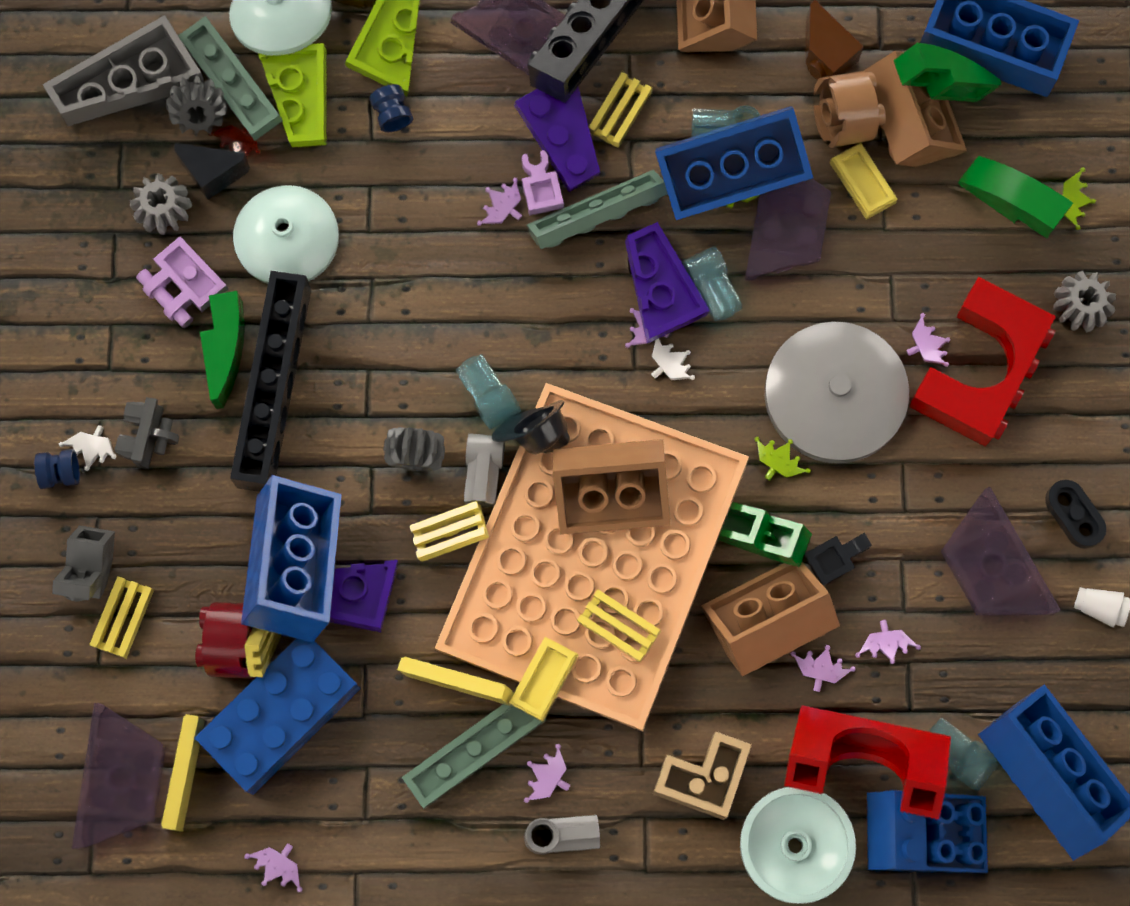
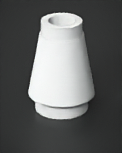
M1080 587L1074 608L1113 628L1115 625L1124 627L1130 611V598L1124 597L1123 592Z

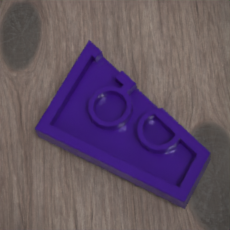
M658 222L627 236L625 244L647 344L708 315L710 309Z

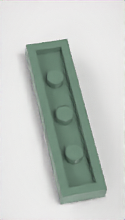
M206 16L178 35L207 77L212 79L215 88L223 90L224 100L254 140H257L283 121L279 113Z
M651 170L527 224L530 236L540 249L545 247L551 248L560 245L564 239L575 234L590 232L596 225L607 220L620 219L628 211L637 207L652 205L660 197L667 195L668 192L664 180L654 170Z
M503 704L405 774L402 779L423 809H425L543 724L546 718L542 722L512 705Z

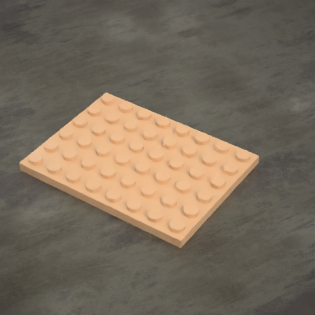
M546 383L535 408L548 406L559 400L564 401V405L560 410L567 423L570 441L561 448L663 439L671 525L560 535L552 471L553 452L531 454L520 445L486 524L489 538L478 543L439 636L435 650L520 683L544 637H547L579 655L556 698L643 732L749 461V456ZM597 590L602 591L661 630L640 663L578 623L577 619L583 614L589 601H592ZM600 602L598 605L600 609L645 638L649 636L648 632ZM592 614L590 620L638 651L642 645L596 615Z

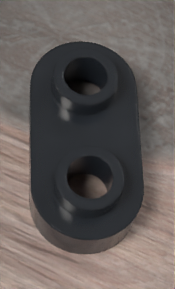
M1060 480L1049 488L1045 497L1046 506L1071 543L1083 549L1092 548L1100 543L1106 535V523L1082 487L1072 480ZM1059 495H1064L1068 498V506H1063L1059 503ZM1080 525L1088 527L1090 531L1089 536L1081 535L1079 532Z

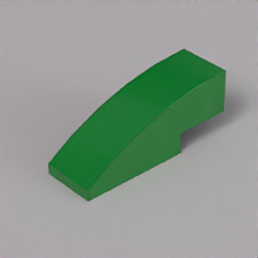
M917 42L893 60L901 84L904 86L926 87L930 99L978 102L1002 85L998 77L969 58L931 44Z
M978 156L957 183L1014 224L1019 219L1046 239L1073 204L1072 201L1038 180L1014 168L982 156Z
M237 290L209 295L214 329L200 332L210 400L216 409L224 408L230 396L240 368L243 352L244 310L243 301Z
M732 502L718 540L772 560L800 567L812 533L804 524L770 516L766 510Z

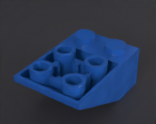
M893 790L867 793L868 870L988 873L986 796L944 794L939 819L900 811L902 791Z

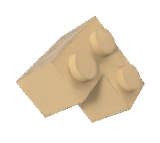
M715 732L711 738L702 767L667 755L653 795L725 820L728 817L752 744Z

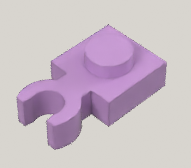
M545 150L540 151L541 163L538 165L530 164L527 154L522 155L523 170L531 176L522 178L529 215L564 208L556 171L546 173L549 162Z

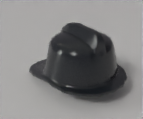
M559 400L548 406L531 409L511 417L495 429L492 434V440L495 442L515 440L531 454L553 452V449L567 445L570 437L567 432V423L560 410L564 405V401Z

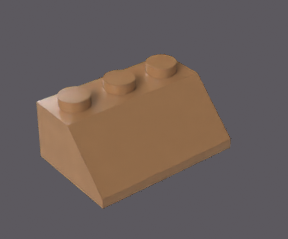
M676 0L679 51H733L757 41L756 0Z
M894 51L863 71H871L876 77L877 87L875 92L878 104L883 105L886 113L885 124L880 125V127L885 132L889 143L888 151L896 165L918 167L961 155L967 151L949 101L930 99L926 87L904 86L901 84L893 60L904 52Z
M663 439L553 449L552 471L560 535L671 525Z
M803 562L800 567L783 563L701 605L727 657L742 677L840 626L829 592Z

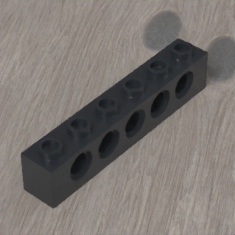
M578 0L577 2H572L563 21L559 26H554L550 30L545 44L539 51L535 50L530 56L527 64L530 85L566 103L644 0Z
M270 271L230 476L237 489L260 492L269 478L277 474L311 295V287L306 275Z

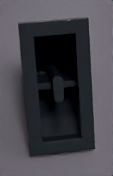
M175 143L174 151L180 163L207 200L249 173L250 165L245 153Z

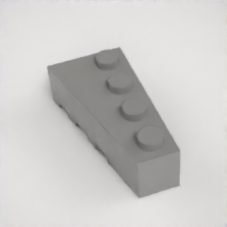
M164 15L42 85L67 126H71L170 97L172 85L180 86L182 77L189 82H194V78L198 75L202 83H204L201 71Z

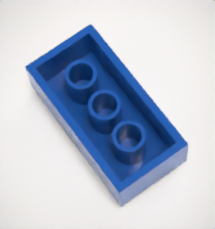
M937 0L920 43L931 44L956 52L984 67L1001 81L1048 97L1059 77L1080 20L1025 0Z
M792 106L656 148L655 151L676 220L814 178Z
M275 475L269 478L256 499L241 620L242 625L313 642L329 624L342 494Z
M296 638L268 665L263 677H256L194 738L247 793L254 795L361 688L315 641L309 642Z
M1045 684L1014 704L978 734L988 750L995 756L1010 776L1012 782L1023 793L1035 812L1041 817L1073 861L1104 844L1130 819L1129 793Z

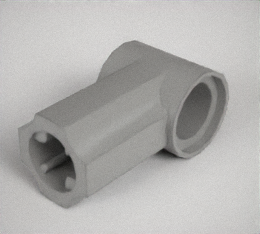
M468 434L465 462L466 466H468L464 492L465 504L477 501L483 508L494 507L497 496L499 469L503 467L505 441L495 442L492 440L491 435Z
M597 815L535 819L528 825L525 831V845L531 852L539 855L554 852L600 849ZM544 826L550 830L552 841L548 846L539 847L533 843L531 832L534 828Z

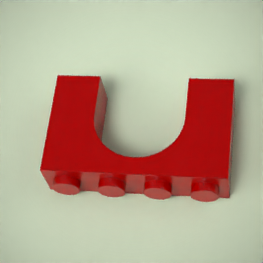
M978 276L956 318L991 335L1000 343L1007 358V372L1004 380L991 387L976 388L965 385L930 367L908 407L984 447L992 438L999 440L1009 422L1003 417L1009 407L1012 409L1016 408L1023 396L1024 390L1019 387L1024 377L1031 379L1040 363V360L1035 358L1039 348L1046 349L1056 330L1050 327L1056 316Z
M801 705L784 786L823 794L827 770L832 764L844 759H866L888 767L901 779L903 791L900 811L939 819L946 790L951 736Z

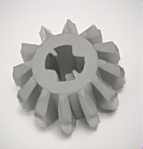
M157 173L155 182H150L148 178L144 177V188L133 187V193L137 197L130 200V207L135 211L134 219L139 224L143 223V227L148 232L157 227L159 234L164 235L167 226H171L173 230L178 231L177 220L188 221L189 216L185 210L192 206L190 199L186 197L188 195L185 185H178L177 179L173 176H170L165 181L163 175Z
M1083 270L1078 272L1075 278L1067 276L1062 281L1063 287H1058L1054 293V296L1059 300L1054 303L1053 310L1064 312L1059 320L1060 322H1066L1068 319L1072 321V331H1076L1080 325H1082L1086 333L1091 332L1095 325L1099 328L1103 327L1107 323V317L1112 316L1115 311V307L1110 303L1116 299V294L1106 292V289L1110 286V281H1104L1102 284L1097 282L1098 272L1093 273L1089 279ZM1083 298L1088 301L1086 306L1081 303Z

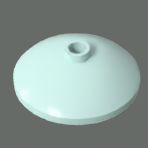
M233 0L229 13L230 24L236 38L248 49L264 55H286L306 48L322 35L331 18L332 3L331 0Z
M277 186L260 192L242 208L235 222L233 242L241 264L249 274L259 281L268 284L270 271L306 275L309 282L325 271L332 262L338 248L339 228L332 209L319 195L298 186ZM282 223L289 225L286 231L280 232L277 230V227Z
M786 787L769 793L750 810L742 827L740 850L749 876L761 890L778 900L801 904L823 899L842 885L854 863L856 841L854 830L847 814L831 797L824 793L818 794ZM791 839L800 841V852L793 853L789 850L788 843Z

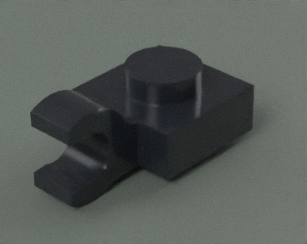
M865 533L844 545L835 536L806 552L804 557L816 578L825 586L854 570L855 566L851 558L870 549L872 544Z

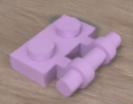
M180 236L153 259L161 269L156 275L153 276L147 269H144L136 277L144 286V293L151 299L155 298L164 308L163 313L171 321L176 320L182 328H186L193 321V318L186 311L189 305L193 303L203 312L210 306L209 295L225 293L229 290L227 285ZM171 281L182 291L175 298L165 289L166 285Z

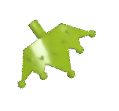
M1084 167L1080 168V172L1063 183L1062 196L1073 202L1064 217L1076 226V230L1081 228L1077 224L1076 217H1084L1086 215L1085 212H1081L1078 208L1089 203L1095 204L1096 202L1095 199H1090L1080 191L1088 186L1087 183L1079 181L1081 173L1085 172Z
M755 437L754 440L758 445L759 461L770 468L764 477L768 481L771 480L775 472L785 478L804 472L810 473L811 470L809 468L802 469L797 467L798 461H800L799 456L790 460V444L793 443L792 439H789L788 443L774 450V440H771L767 446H764L760 442V438Z

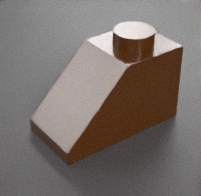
M814 0L810 4L806 18L805 64L810 74L816 80L823 77L845 74L859 62L864 46Z

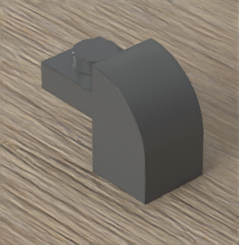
M79 525L67 539L66 566L53 580L52 594L65 596L70 601L90 600V598L100 599L107 586L113 561L115 531Z

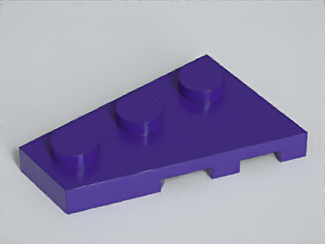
M577 87L566 103L538 89L515 101L514 106L540 148L546 151L549 162L568 192L573 191L599 175L600 169L579 87Z
M398 560L384 561V564L365 565L364 563L351 564V567L334 569L329 622L381 632L398 567Z

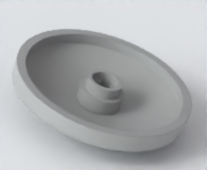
M824 322L797 332L777 351L766 376L765 405L775 430L786 443H788L789 439L793 440V443L790 444L793 449L818 461L849 463L871 456L882 449L893 438L907 412L909 383L899 356L879 335L862 326L851 323Z

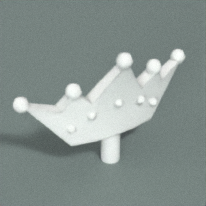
M656 339L652 358L660 367L652 372L651 375L656 379L665 372L671 380H694V375L686 374L691 366L689 364L682 366L687 355L691 353L690 350H686V352H670L673 344L670 343L669 345L662 346L660 340Z
M100 425L97 426L94 435L79 432L68 440L59 443L60 447H73L77 456L83 452L86 471L90 470V466L99 456L100 463L104 462L107 455H110L112 459H116V454L113 452L109 438L100 437L104 429Z

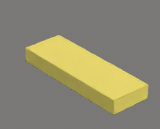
M401 657L397 669L413 679L509 706V702L514 694L505 684L408 657Z
M186 714L183 718L161 825L163 826L162 828L183 832L200 749V743L194 737L204 729L205 720L199 716Z

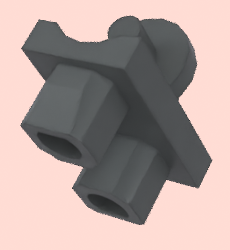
M146 397L145 403H126L123 421L126 424L139 426L137 436L132 437L120 434L115 446V453L118 456L133 461L138 468L149 470L153 451L155 454L164 455L167 444H178L180 437L178 434L170 432L173 420L162 418L164 408L158 405L157 399Z

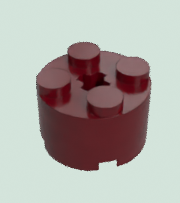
M213 602L210 607L203 606L200 610L199 625L203 629L202 644L197 645L195 661L197 666L204 667L209 677L256 678L250 677L247 669L244 645L253 627L241 624L244 603Z

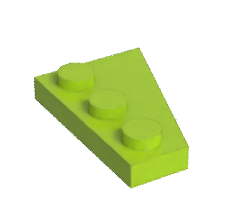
M377 0L345 62V67L385 86L400 85L405 96H408L420 0Z
M324 43L310 44L306 48L286 55L273 56L258 53L291 146L326 145V47Z

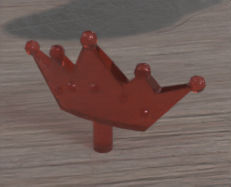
M229 125L213 131L211 134L208 133L209 136L221 138V148L229 145L230 151L243 152L245 150L246 157L252 150L256 151V154L261 152L258 149V141L252 138L245 127L241 130Z

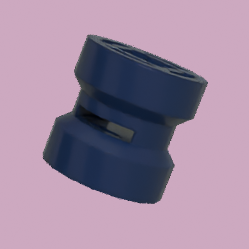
M387 85L375 90L369 98L373 109L380 114L377 120L381 131L388 133L396 132L412 123L413 116L410 108L404 105L406 98L400 85Z
M74 449L62 450L58 455H51L49 452L37 453L35 455V475L40 489L53 488L55 484L63 483L66 486L79 484L80 468Z

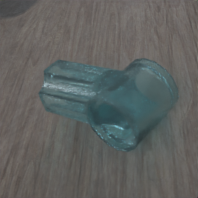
M747 105L739 106L735 110L693 109L691 137L761 115L758 110Z
M713 246L682 261L683 266L710 309L714 321L725 320L742 309L743 305L727 276V266L717 247Z
M482 354L472 356L456 369L460 380L473 397L474 405L480 417L490 430L521 412V408L507 385L501 384Z
M940 717L928 731L951 736L948 765L952 767L951 771L959 780L976 791L982 788L1000 764L986 745L977 740L972 741L943 717Z

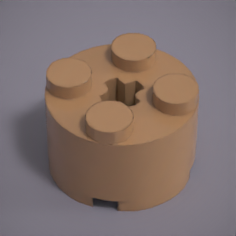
M857 71L823 77L817 80L814 95L820 94V104L814 105V115L822 140L824 142L831 141L828 147L834 148L872 141L877 135L879 125L885 124L886 113L883 105L878 104L875 92L877 83L873 72Z

